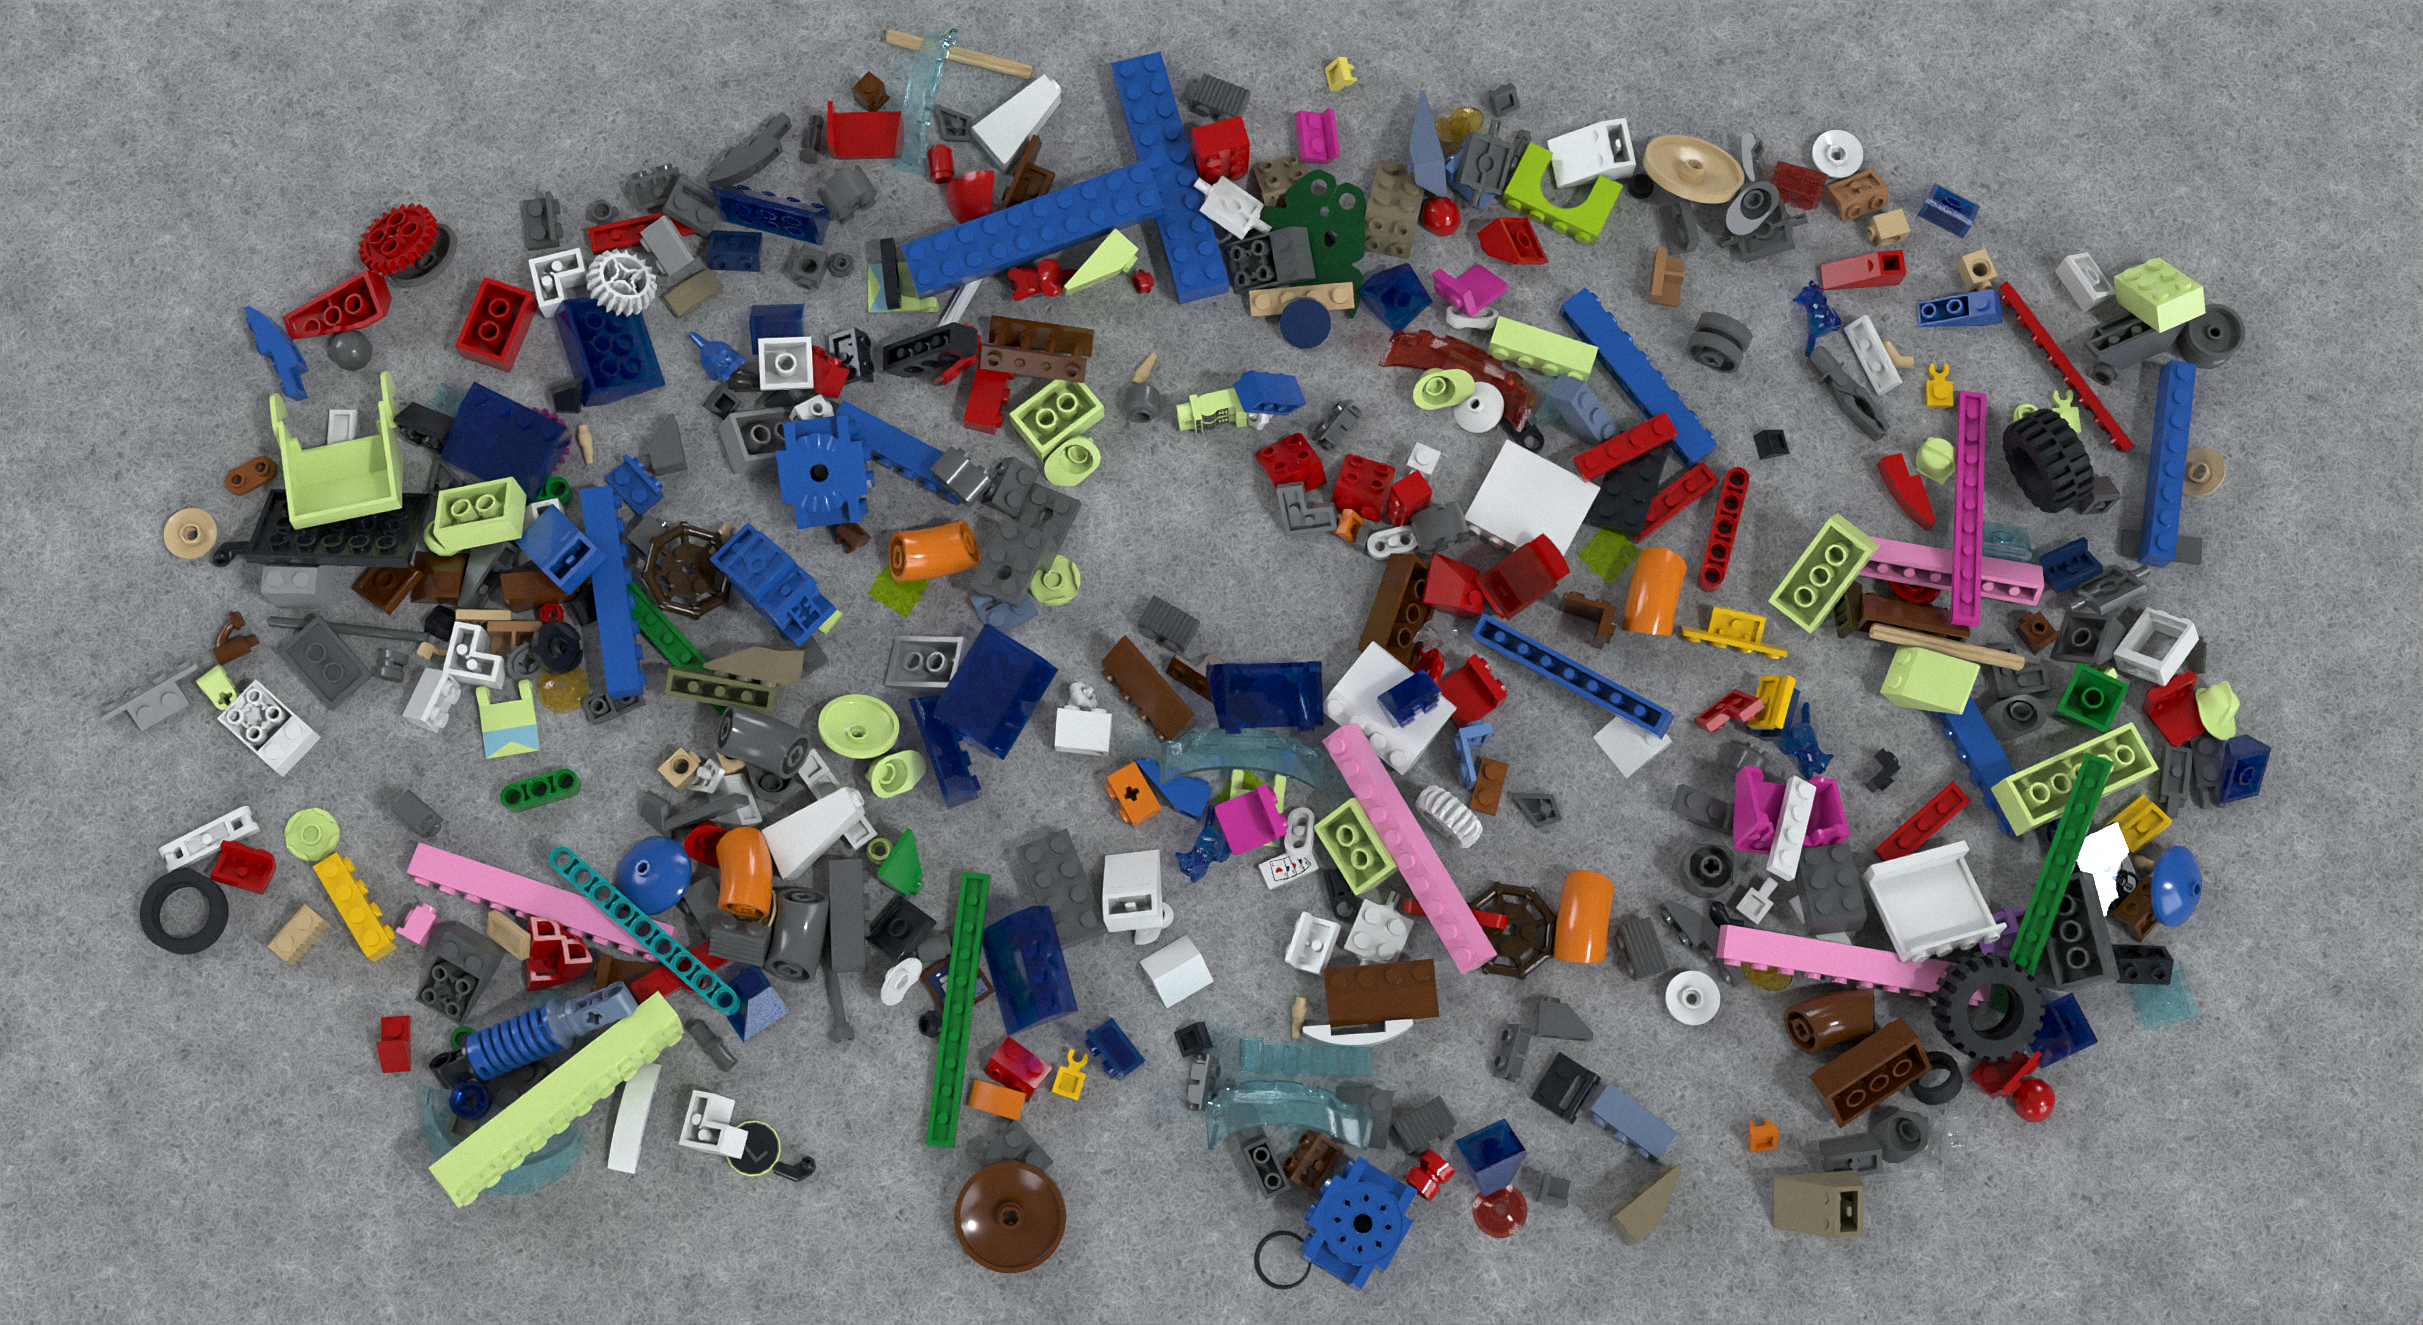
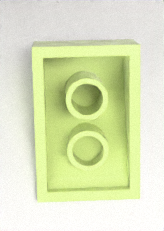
M1115 228L1067 282L1061 294L1066 297L1116 277L1122 271L1126 274L1136 263L1138 257L1135 255L1139 249Z
M1898 645L1880 693L1898 707L1962 715L1980 666L1920 647Z

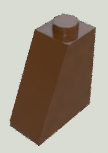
M543 571L500 575L504 600L514 613L538 609L547 603L562 604L571 602L577 597L576 592L581 591L579 585L568 595Z

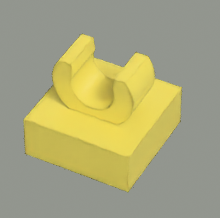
M1338 57L1325 68L1331 92L1340 91L1345 86H1350L1357 81L1356 77H1351L1350 72L1354 69V66L1348 64L1347 57Z

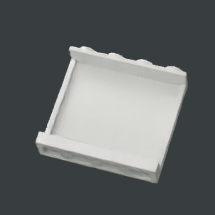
M1506 440L1467 511L1465 521L1470 535L1474 537L1481 535L1489 539L1488 543L1497 549L1504 547L1512 551L1511 554L1544 533L1554 542L1564 557L1598 495L1600 487L1591 482L1585 483L1583 478Z
M1965 840L1871 865L1862 876L1902 964L1913 961L1915 964L1920 963L1935 954L1938 957H1942L1957 948L1967 950L1982 941L1985 944L1992 943L2000 938V933L2007 927L2006 923L1996 925L1967 866L1964 856L1969 851Z

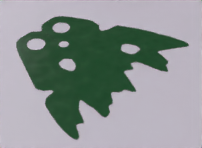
M1317 169L1306 174L1288 189L1285 196L1286 208L1268 206L1260 212L1259 219L1272 227L1269 232L1287 227H1307L1316 278L1291 284L1290 287L1353 282L1355 309H1348L1349 318L1353 319L1360 301L1363 276L1361 271L1355 268L1352 263L1360 261L1364 257L1365 196L1359 187L1346 182L1337 186L1336 179L1332 174ZM1318 179L1323 180L1327 184V190L1321 196L1314 195L1311 191V184ZM1345 193L1352 194L1356 200L1354 207L1348 210L1343 209L1339 204L1340 197ZM1323 207L1329 209L1327 216H1322L1320 213ZM1253 227L1243 239L1258 236L1262 233ZM1330 230L1337 234L1336 243L1331 249L1325 245L1324 241L1325 233ZM1236 236L1231 243L1241 239Z

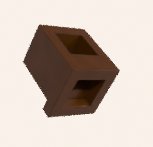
M870 71L852 88L854 101L868 112H877L890 99V96L886 94L884 82Z
M2031 611L2018 620L2021 625L2015 629V632L2034 655L2061 635L2059 631L2053 628L2041 611L2035 615ZM2034 625H2036L2041 632H2037L2034 629Z

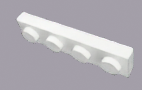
M1795 775L1790 777L1787 782L1766 870L1787 881L1795 878L1816 791L1815 786Z

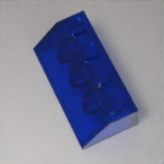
M941 695L909 699L947 808L951 809L978 799L976 791L981 790L977 776H971L968 770V766H971L972 763L967 750L962 751L959 742L963 741L958 725L952 726L950 717H953L954 713L950 702H944Z

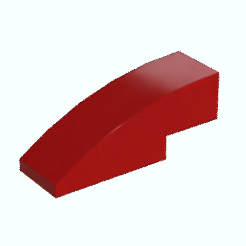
M1902 453L1882 457L1877 467L1892 497L1915 523L1925 531L1931 530L1936 524V520L1920 474L1909 476Z

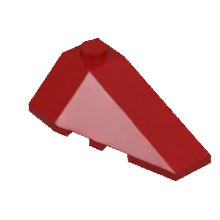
M366 269L282 317L292 340L363 329L387 316L392 297L384 276L377 275L375 272Z

